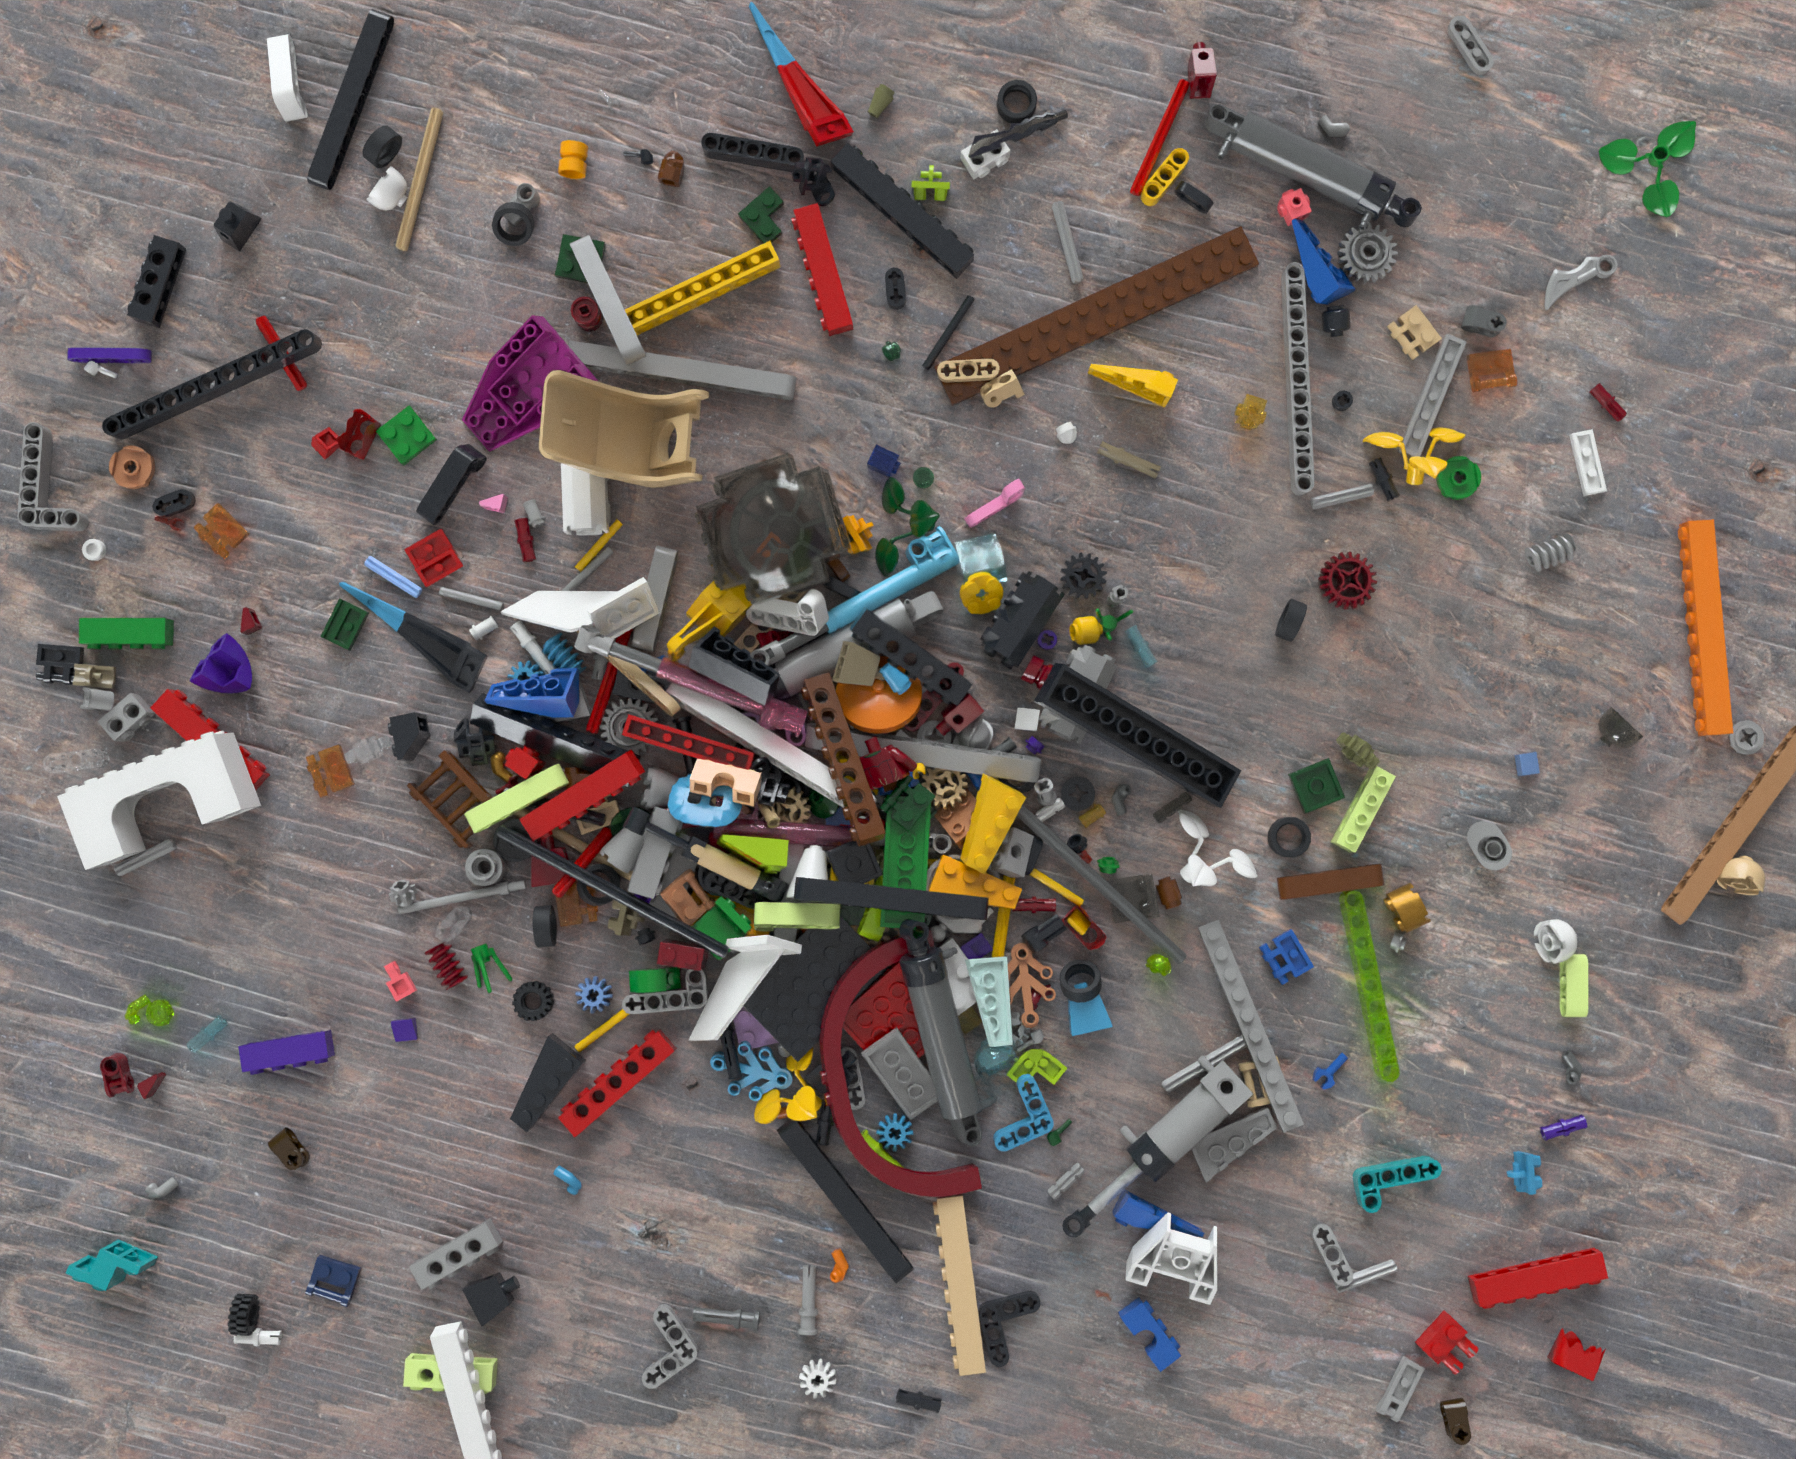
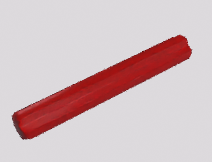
M266 316L256 319V324L268 344L280 340ZM295 363L283 368L297 391L307 387V382Z
M603 827L574 863L586 869L611 839L613 832L609 828ZM565 873L552 889V893L558 898H562L577 879Z

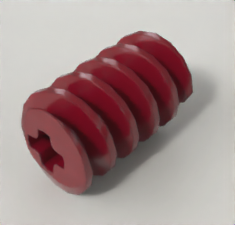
M445 942L429 949L424 954L433 955L428 962L437 963L432 969L433 971L440 970L436 977L437 979L444 978L440 985L449 986L446 989L448 990L465 981L468 975H460L464 967L456 968V966L461 961L452 960L456 952L449 953L448 951L452 944L445 945Z

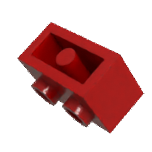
M524 746V748L516 747L515 750L512 748L505 757L507 761L504 765L527 780L540 773L546 762L538 757L540 753Z

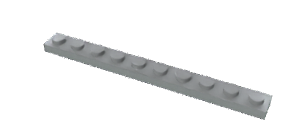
M1219 920L1198 927L1282 1132L1284 1133L1304 1125Z

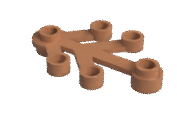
M1018 943L1011 950L1012 960L1008 964L1009 980L1010 974L1017 966H1019L1020 974L1009 988L1010 1005L1013 1002V997L1021 988L1024 1013L1021 1015L1020 1021L1024 1027L1033 1028L1038 1024L1039 1017L1033 1011L1030 986L1048 1002L1055 999L1056 992L1052 988H1046L1028 973V965L1039 972V976L1043 980L1050 979L1053 971L1050 967L1043 966L1032 957V952L1027 944ZM1019 950L1025 951L1026 955L1024 958L1018 956ZM1043 969L1049 971L1050 975L1048 977L1043 976ZM1046 991L1052 992L1053 995L1051 999L1046 998ZM1028 1015H1032L1034 1017L1033 1023H1029L1026 1018Z

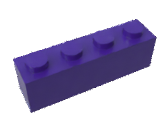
M331 1030L238 1046L242 1072L250 1071V1075L263 1073L265 1068H271L272 1071L285 1069V1065L293 1064V1068L307 1065V1061L313 1060L315 1064L328 1062L329 1057L335 1055Z

